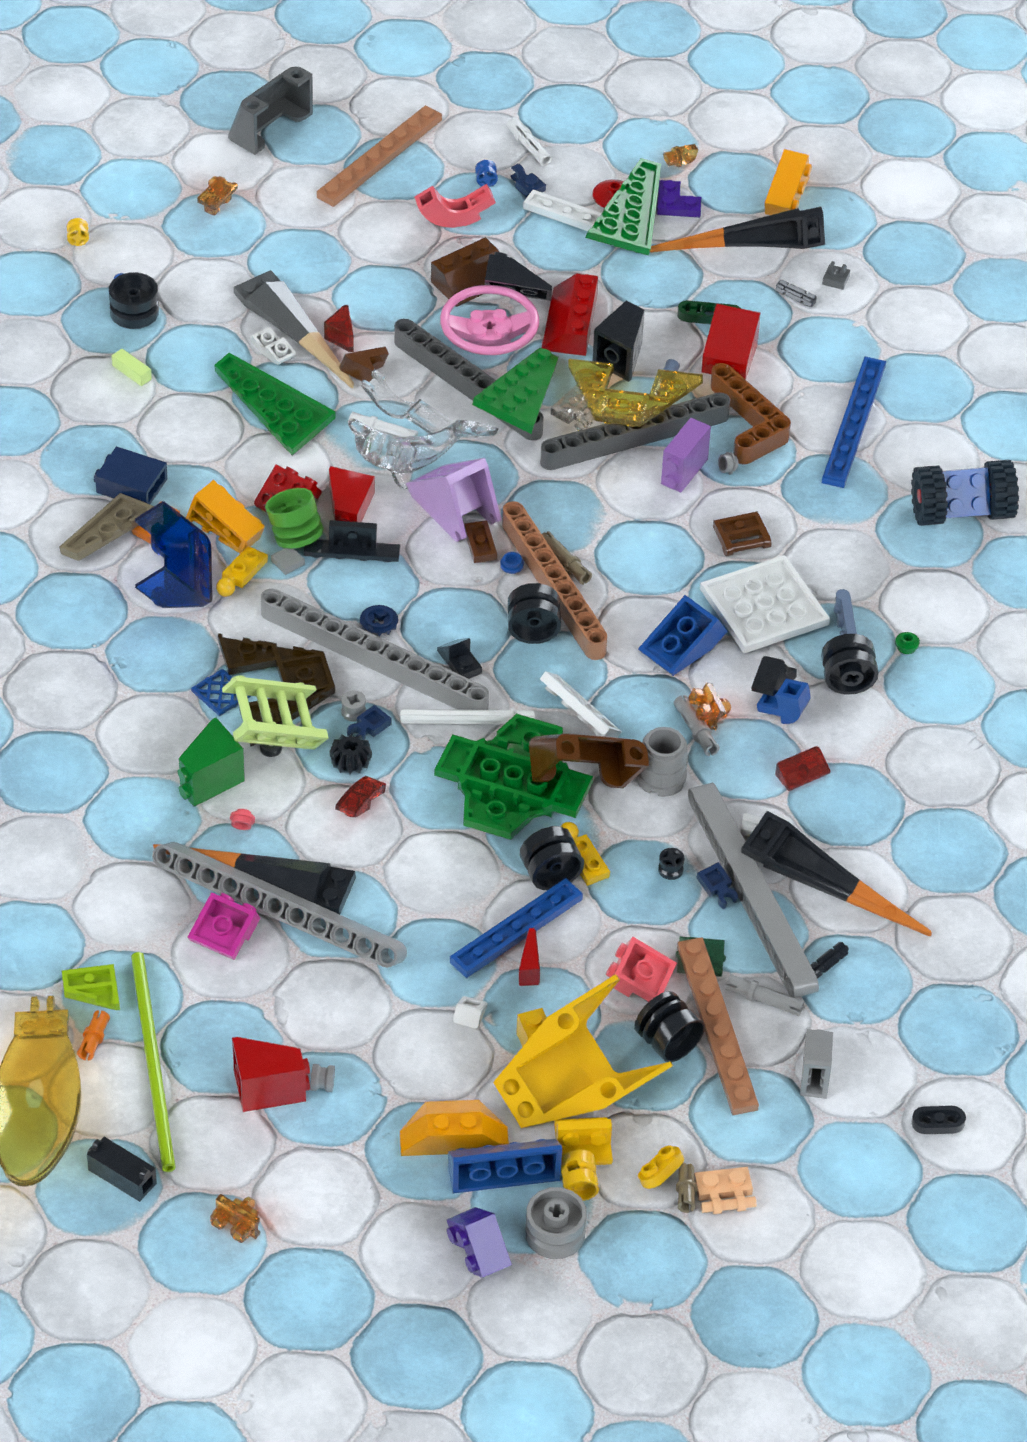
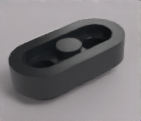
M952 1105L922 1106L913 1112L911 1124L914 1130L921 1134H955L963 1130L966 1114L961 1108Z

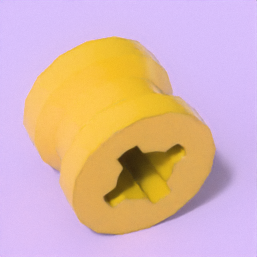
M74 218L68 221L66 225L68 242L74 246L85 245L89 240L87 221L81 218Z

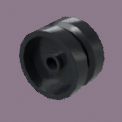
M129 272L119 275L111 281L109 285L110 317L116 324L129 329H140L156 321L159 315L158 285L152 277L139 272Z
M528 583L517 587L510 593L507 603L508 630L514 638L528 644H540L550 641L557 636L561 630L560 597L556 590L541 583Z
M843 634L832 638L822 648L821 658L825 682L828 688L834 692L844 695L861 693L871 688L878 680L879 672L875 660V649L872 641L867 637L859 634Z
M561 826L540 829L531 834L520 848V858L528 870L533 884L541 890H549L565 878L572 883L584 869V859L576 847L572 835L568 829Z

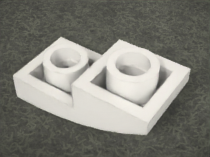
M270 326L251 335L250 341L266 358L277 365L297 355L284 337L280 339Z

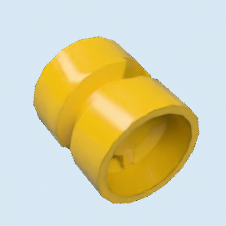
M573 1150L562 1156L561 1174L563 1177V1188L573 1191L583 1201L595 1197L599 1192L596 1162L593 1153L587 1150Z

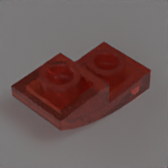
M368 776L362 777L343 794L337 802L335 810L345 813L348 817H358L370 810L371 800L385 793L386 783Z

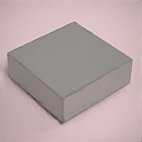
M284 548L271 555V562L285 575L305 565V559L294 548Z

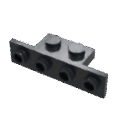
M330 520L329 540L317 539L304 547V556L314 558L330 557L336 559H359L361 561L399 562L400 544L377 543V523Z

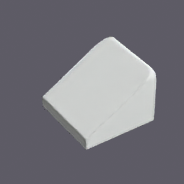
M463 996L456 1004L453 1022L475 1029L478 1028L488 1003Z

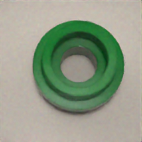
M902 632L897 635L895 644L901 653L912 654L918 649L920 640L914 633Z

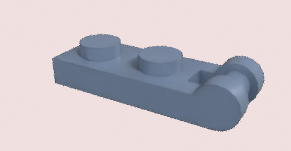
M840 589L836 592V603L834 605V613L837 615V627L842 629L840 635L857 634L850 593L845 589Z

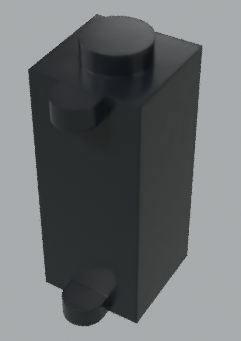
M105 1136L101 1140L96 1139L87 1152L88 1170L139 1202L157 1184L156 1168Z

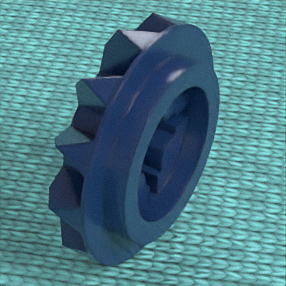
M373 605L366 608L360 615L362 629L371 634L377 633L379 637L382 633L390 635L391 630H396L398 615L388 606ZM375 619L380 622L383 621V624H380L379 622L375 623Z

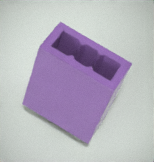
M693 418L687 421L663 451L662 485L680 493L685 489L708 460L711 426Z

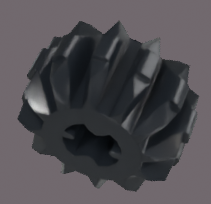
M352 732L348 737L341 734L339 739H334L329 751L333 767L338 768L340 773L348 771L349 775H351L352 771L361 773L362 768H368L369 761L372 758L369 741L363 740L362 735L354 737Z

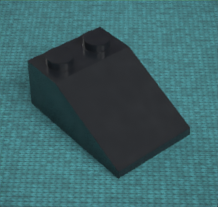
M495 252L494 254H489L485 285L503 286L516 290L528 298L551 301L552 286L512 257H507L506 253Z

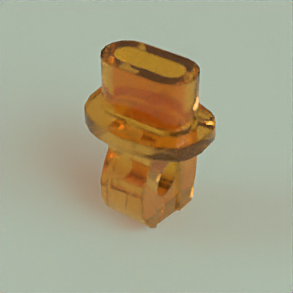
M695 144L681 147L675 146L671 148V151L664 152L663 157L668 166L676 165L681 167L682 164H689L696 159L698 148Z

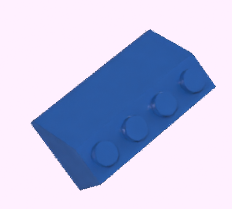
M539 1139L531 1142H512L505 1145H486L479 1148H460L448 1151V1170L453 1194L560 1181L562 1146L557 1139Z

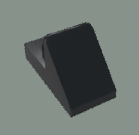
M470 638L457 639L437 647L438 653L453 672L468 679L482 674V666L470 652Z
M763 656L751 686V691L774 696L785 679L794 680L797 678V669L788 667L782 659Z

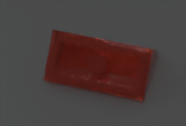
M815 746L778 762L775 775L785 788L791 791L828 775L831 771L821 749Z

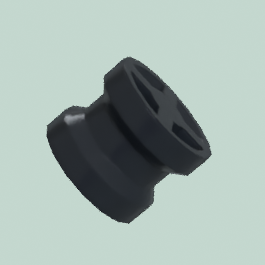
M666 848L661 851L658 872L664 879L675 880L682 876L685 860L683 852L677 848Z

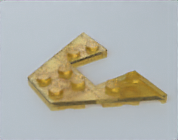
M568 359V368L594 420L605 424L614 423L629 427H641L703 384L702 374L658 369L650 394L607 389L613 374V364Z

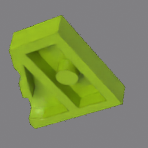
M114 964L61 970L65 998L112 1010H120Z

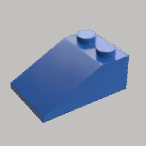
M684 595L638 650L674 676L711 651L728 631L718 618Z

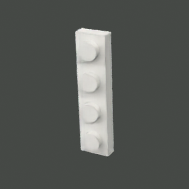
M532 190L523 202V209L586 231L592 228L598 216L602 214L536 190Z
M544 672L540 680L547 685L545 689L554 696H559L563 699L561 703L568 709L575 710L578 713L577 717L582 722L588 725L591 724L595 728L593 731L596 735L601 737H619L622 731L559 675Z

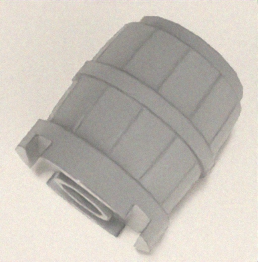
M655 728L649 731L643 738L642 743L647 748L649 766L637 776V780L645 792L650 793V791H653L661 797L671 796L680 792L686 782V767L688 764L687 742L683 735L673 728Z

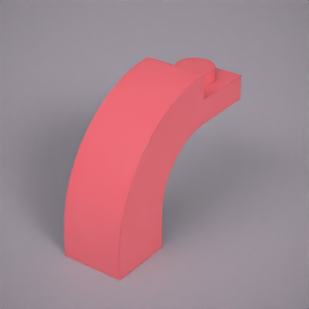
M487 184L459 199H448L441 196L434 186L414 196L419 211L428 221L435 225L449 228L467 226L481 220L479 213L496 203L492 191Z

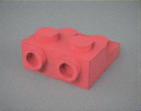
M632 937L627 944L621 943L615 953V956L619 959L617 963L612 962L606 975L608 977H612L615 974L618 975L620 981L614 987L617 991L627 997L634 993L649 1002L664 992L677 962Z

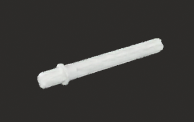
M511 707V710L401 709L400 721L407 724H505L516 713L534 719L535 713L533 710H513V707Z

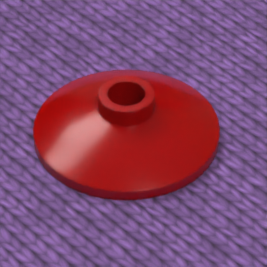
M611 179L600 182L593 189L594 201L599 206L605 208L624 181Z

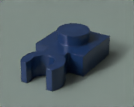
M373 705L357 717V723L348 726L347 736L352 732V734L358 733L356 737L362 735L363 740H365L367 734L375 737L392 725V718L376 705Z
M719 862L697 873L696 878L709 897L715 894L718 896V905L722 909H725L727 906L725 897L731 898L734 903L737 902V892L729 888L732 885V880Z

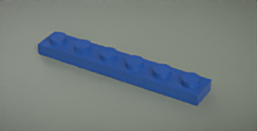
M565 878L450 956V964L464 977H470L526 939L529 928H534L536 931L582 901L583 893Z

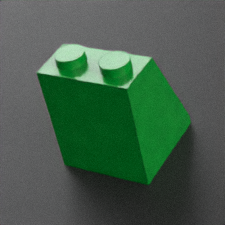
M217 717L207 724L179 757V770L177 772L180 778V786L178 789L184 800L188 799L193 807L245 781L244 748L234 740V737Z

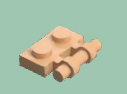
M748 1167L694 1173L698 1200H710L708 1202H701L702 1213L712 1212L714 1215L722 1214V1211L736 1209L737 1212L746 1211V1208L756 1207L755 1196L745 1197L753 1193ZM734 1197V1199L721 1200L722 1198Z

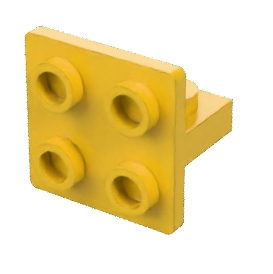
M599 1117L559 1119L554 1121L555 1137L562 1146V1156L573 1150H587L593 1153L596 1165L612 1164L611 1119Z

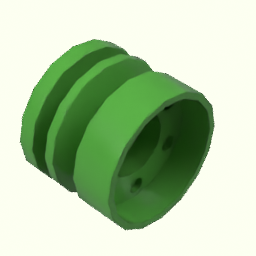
M306 488L288 489L279 492L266 502L265 509L269 521L273 525L272 531L278 546L288 549L300 548L316 541L323 534L324 528L320 521V515L317 512L314 496L310 490Z

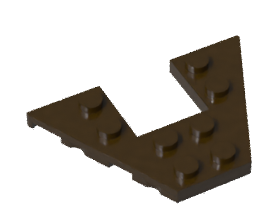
M221 633L218 634V643L228 675L277 667L281 682L304 683L305 685L316 687V691L306 698L308 710L335 693V684L324 651L306 650L293 646V649L277 647V643L252 641L244 637L243 640L225 638ZM274 698L267 699L273 722L282 724L277 700ZM287 700L293 721L300 716L296 701ZM258 701L249 702L253 720L263 722ZM249 743L250 747L254 746L256 743Z

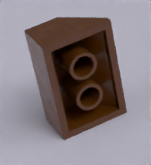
M485 237L431 262V283L448 299L464 289L485 285L489 254L499 252V250ZM483 294L468 297V298H466V299L460 301V302H459L458 304H456L455 306H456V307H457V306H460V305H462V304H464V303H466V302H468V301H470V300H472V299H475V298H477V297H479V296H481V295H483Z

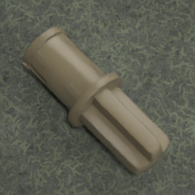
M683 1163L679 1168V1181L676 1184L678 1209L684 1213H689L690 1210L694 1211L695 1192L697 1191V1184L694 1182V1166Z

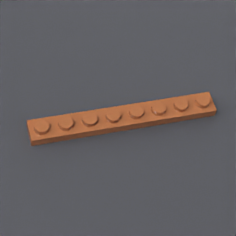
M426 105L317 190V198L332 207L337 205L441 122L442 113Z
M703 937L679 941L677 949L699 1016L705 1023V1034L732 1116L758 1111L759 1104Z

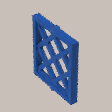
M224 669L219 670L210 677H206L205 680L191 688V691L218 716L237 707L239 704L238 699L234 700V695L236 694L223 693L222 691L223 686L228 683L224 679L226 678L230 681L233 678ZM221 676V681H213L217 677ZM208 684V689H200L204 685ZM211 685H220V690H211ZM210 694H219V698L210 699ZM222 694L231 695V699L222 700ZM221 703H223V704H229V705H227L226 707H224L223 709H220V708H221Z

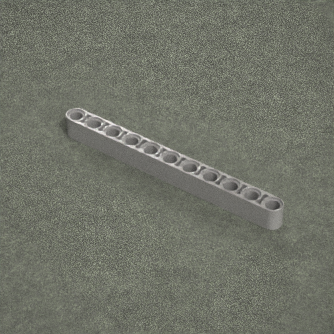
M267 589L262 592L261 615L264 619L455 709L488 710L489 691L485 686L277 589Z
M712 782L689 788L688 799L723 869L732 880V886L737 892L738 898L788 994L791 997L798 998L818 992L819 985L815 972L759 866L754 859L741 853L745 840L716 785Z
M170 842L157 846L153 851V861L158 867L218 894H227L236 902L250 904L263 914L382 967L388 968L403 962L407 956L405 945L394 938L182 844ZM166 850L170 852V860L166 856ZM188 859L192 862V870L188 866ZM210 869L214 872V879L210 876ZM232 879L235 880L237 889L232 886ZM254 889L258 891L259 899L254 896ZM276 899L281 902V909L277 907ZM298 909H301L303 911V919L300 918L298 914ZM321 918L326 922V929L321 926ZM343 929L348 931L349 939H346L343 935ZM366 938L371 942V949L366 946ZM389 948L394 952V960L388 954Z

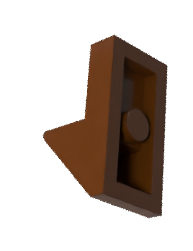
M386 346L347 353L344 355L339 368L342 372L366 384H371L375 370L384 366L389 353Z

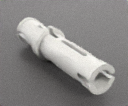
M516 117L509 119L506 127L515 135L516 141L523 144L541 166L548 165L552 160L551 155L532 136L529 128L524 127Z
M353 411L349 417L348 426L366 430L369 434H380L411 445L416 443L418 431L384 422L376 416H364Z

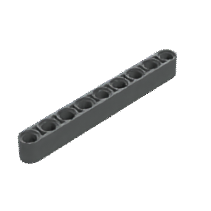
M399 319L395 322V345L472 401L476 395L496 381L413 321ZM541 412L538 414L532 434L499 419L528 440H538L543 435L544 416Z
M714 393L547 439L541 444L540 464L546 470H555L671 438L678 434L690 418L709 426L724 423L729 418L730 397L724 393Z

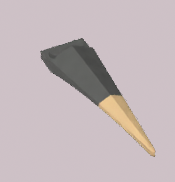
M272 270L234 286L233 293L246 308L287 334L327 366L350 388H353L354 382L348 374L340 370L341 363L285 282L280 281Z

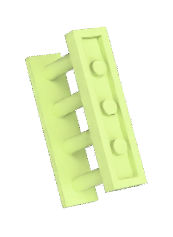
M239 675L231 678L230 682L222 688L223 693L237 695L243 719L241 726L233 732L234 740L237 742L315 750L329 738L327 729H318L312 726L306 698L316 691V687L313 685L246 678ZM247 695L257 697L263 722L253 720ZM267 698L277 700L282 724L273 722ZM287 700L296 701L302 727L293 724Z

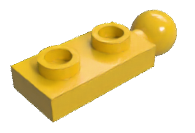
M247 546L222 572V579L216 584L218 594L228 597L234 593L235 585L243 588L268 562V554Z
M573 822L563 823L561 827L569 830L576 843V847L584 859V869L580 876L586 885L589 886L609 878L610 870L587 834L578 837L579 829Z

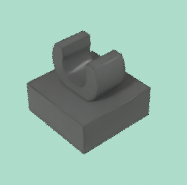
M832 261L825 272L822 285L844 290L850 277V269H847L846 264H843L842 267L835 266V262Z

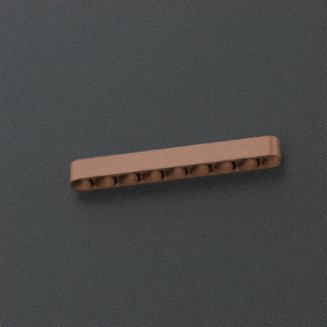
M515 501L506 503L503 506L502 527L538 583L548 585L557 591L560 597L561 618L585 655L592 660L604 658L607 650V633L523 505Z

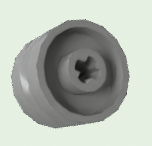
M549 1187L537 1192L530 1199L526 1209L525 1232L526 1241L533 1251L549 1259H563L575 1254L582 1247L585 1240L587 1219L586 1206L582 1198L571 1190L562 1187Z

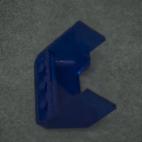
M165 501L160 502L135 518V523L151 534L152 550L164 558V567L135 584V588L161 608L204 607L211 603L213 599L212 551L208 536Z

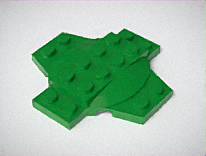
M516 713L497 731V736L492 740L486 741L485 738L474 741L452 734L434 769V776L458 783V790H461L465 796L463 826L511 840L536 817L545 815L552 818L554 812L576 818L593 783V776L571 770L566 762L559 761L556 764V775L549 782L532 781L529 752L530 740L535 736L563 734V727Z

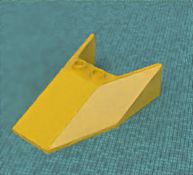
M615 974L549 1015L493 1082L521 1128L604 1109L674 1066L669 1061L617 1073L613 1070L587 1028V1020L620 981L618 975Z

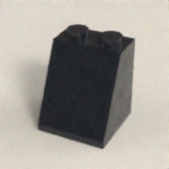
M626 300L594 329L592 363L628 382L632 380L642 346L644 309Z

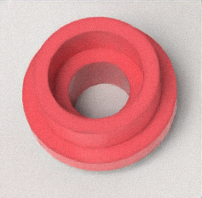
M237 809L230 814L231 825L239 830H249L255 823V816L247 809Z

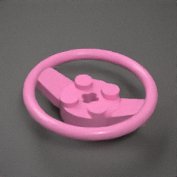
M480 285L464 289L453 295L442 308L440 324L445 336L457 347L480 355H502L524 347L533 339L539 327V315L534 304L520 292L498 285ZM480 294H497L509 297L519 302L527 310L526 312L509 317L506 316V311L503 309L474 310L471 312L469 319L450 315L454 306L460 301ZM525 333V334H524L521 338H519L518 340H516V341H514V342H511V339H513V338H515V337H517V336H519V335Z

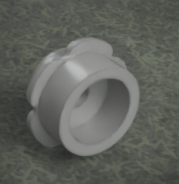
M732 452L720 455L718 459L720 471L731 475L738 468V459Z

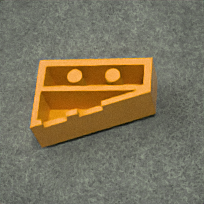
M784 149L765 200V214L773 215L798 208L799 200L804 193L812 170V164H809V155Z
M212 480L194 495L185 518L189 523L195 521L203 526L202 531L205 533L211 531L218 535L220 542L238 553H241L247 546H252L258 541L265 528L259 518L246 510L241 502L235 500L215 480Z

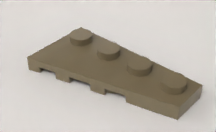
M120 493L60 545V552L62 555L80 561L156 516V507Z

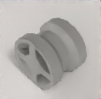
M355 690L343 694L341 699L342 716L348 721L355 722L357 717L366 711L365 695Z
M313 1064L311 1091L325 1089L326 1092H333L335 1066L329 1065L325 1068L319 1064Z

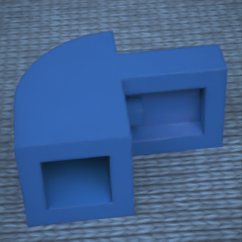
M785 679L774 696L762 695L756 704L758 712L780 716L781 724L796 722L810 701L809 684Z

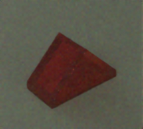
M343 305L324 322V339L348 352H354V335L349 306Z

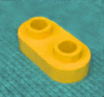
M671 1145L664 1146L651 1161L642 1166L638 1173V1178L644 1188L651 1189L661 1185L683 1164L684 1156L680 1148Z

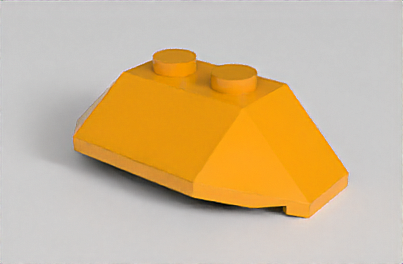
M480 1100L425 1102L400 1130L401 1156L448 1154V1151L460 1148L471 1149L486 1145L509 1144L507 1126Z

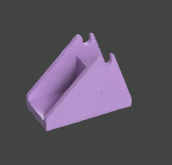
M485 458L445 464L406 483L411 496L456 542L467 538L462 515L476 509L491 525L501 521L489 467Z

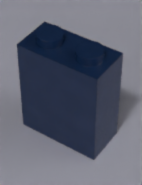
M117 446L111 454L106 456L103 466L97 469L94 474L96 493L113 499L122 493L147 504L152 503L168 479L167 462Z

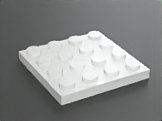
M785 555L700 583L701 592L743 653L828 626L830 623L829 616Z

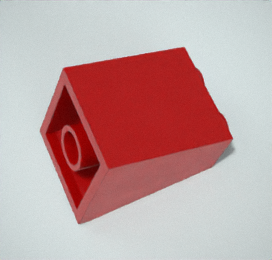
M716 304L703 352L701 372L712 374L714 365L724 363L731 366L746 380L758 345L761 313Z
M241 1037L232 1038L233 1071L243 1112L306 1102V1091L310 1090L308 1077L310 1068L308 1059H303L300 1048Z

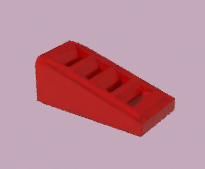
M529 928L519 967L520 986L539 985L540 963L536 930L534 928Z

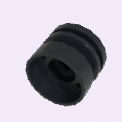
M667 991L657 995L643 1007L635 1020L634 1029L640 1037H643L647 1044H652L654 1051L665 1062H675L686 1056L696 1047L705 1032V1023L693 1010L688 1009L686 1003L680 1000L675 992Z

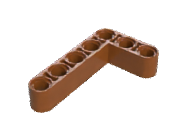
M724 363L714 365L710 385L714 393L727 394L730 397V407L753 426L735 438L733 454L737 457L738 463L742 465L749 464L788 443L791 420L731 366Z

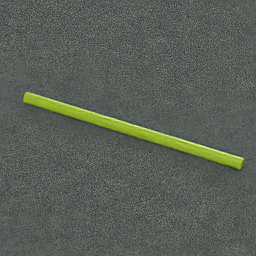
M135 952L131 955L161 1165L164 1172H171L175 1170L176 1166L144 954L142 952Z

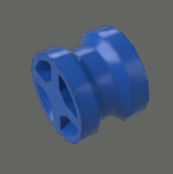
M482 160L475 166L476 181L481 187L485 184L491 187L498 181L497 167L493 161Z

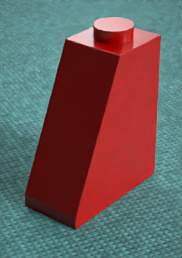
M330 466L329 489L334 521L362 522L375 494V476Z

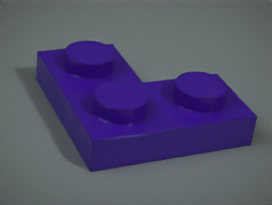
M659 180L657 215L700 218L702 197L680 196L681 181Z

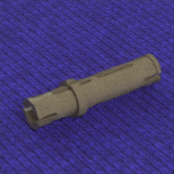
M551 532L542 533L566 572L572 574L580 584L588 583L592 578V573L582 565L580 558L571 554Z

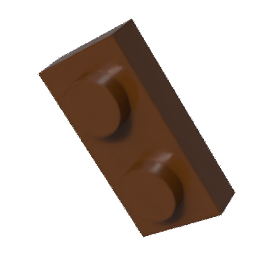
M488 521L464 523L466 539L473 562L480 563L497 560V551Z

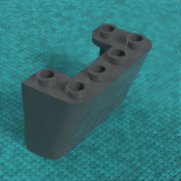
M290 67L243 99L228 133L229 140L256 155L265 147V140L257 133L282 115L295 122H301L313 114L312 73L301 67Z

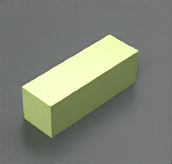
M120 349L112 355V366L140 386L152 380L151 369L124 349Z

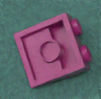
M211 892L188 935V939L235 960L244 941H249L261 918L256 912L257 909L250 904L243 903L240 905L235 903V900L227 894L221 893L219 896Z

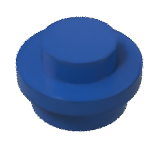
M508 552L501 559L500 567L509 574L519 573L524 568V560L519 553Z

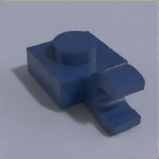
M518 163L511 167L515 172L510 176L516 182L515 188L525 197H528L532 190L542 193L546 191V184L533 173L527 175L522 165Z

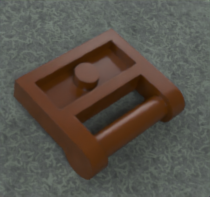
M758 511L713 520L714 531L726 557L732 556L735 552L759 547L765 549L772 546L770 535ZM759 536V538L731 543L734 540Z

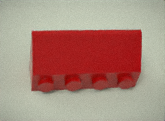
M576 273L553 287L542 349L556 353L586 356L598 294L599 276Z

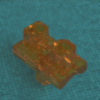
M221 176L212 177L208 181L209 187L197 197V203L204 205V211L211 215H216L219 212V207L224 203H228L232 199V194L238 189L237 183H230Z
M706 682L703 689L693 688L688 697L690 704L698 705L696 710L698 720L706 721L711 730H716L718 728V720L726 718L731 710L730 702L725 698H719L713 683Z
M220 1194L215 1199L216 1208L210 1215L212 1226L220 1230L227 1223L232 1224L233 1227L230 1229V1234L233 1239L240 1243H243L250 1236L256 1239L260 1235V1230H258L260 1218L257 1217L259 1211L254 1209L255 1200L248 1196L243 1201L238 1198L232 1201Z

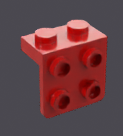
M275 464L257 495L254 505L266 512V502L279 492L293 488H306L318 500L322 491L316 486L318 482L308 476L302 478L298 476L299 473L288 466L284 469Z

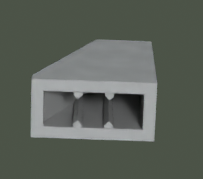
M807 1029L800 1096L827 1099L832 1064L833 1032Z

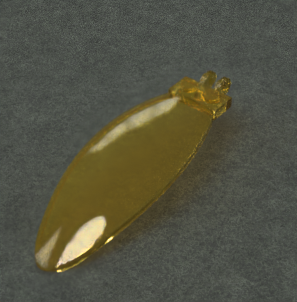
M37 996L31 997L30 1011L15 1012L14 1037L0 1065V1166L8 1180L21 1187L33 1186L41 1182L53 1171L72 1141L80 1116L82 1100L81 1078L75 1052L68 1037L69 1012L68 1009L55 1010L54 996H48L47 1010L39 1011L40 1001Z

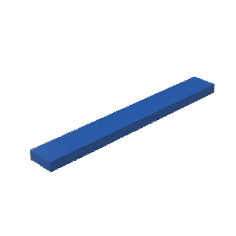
M864 356L822 477L823 484L840 488L845 487L886 368V361Z

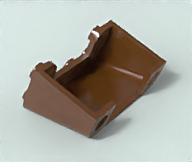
M555 734L535 736L529 742L532 781L549 782L556 775V764L559 761L598 764L600 779L606 786L623 789L649 766L646 746L641 741L635 739Z

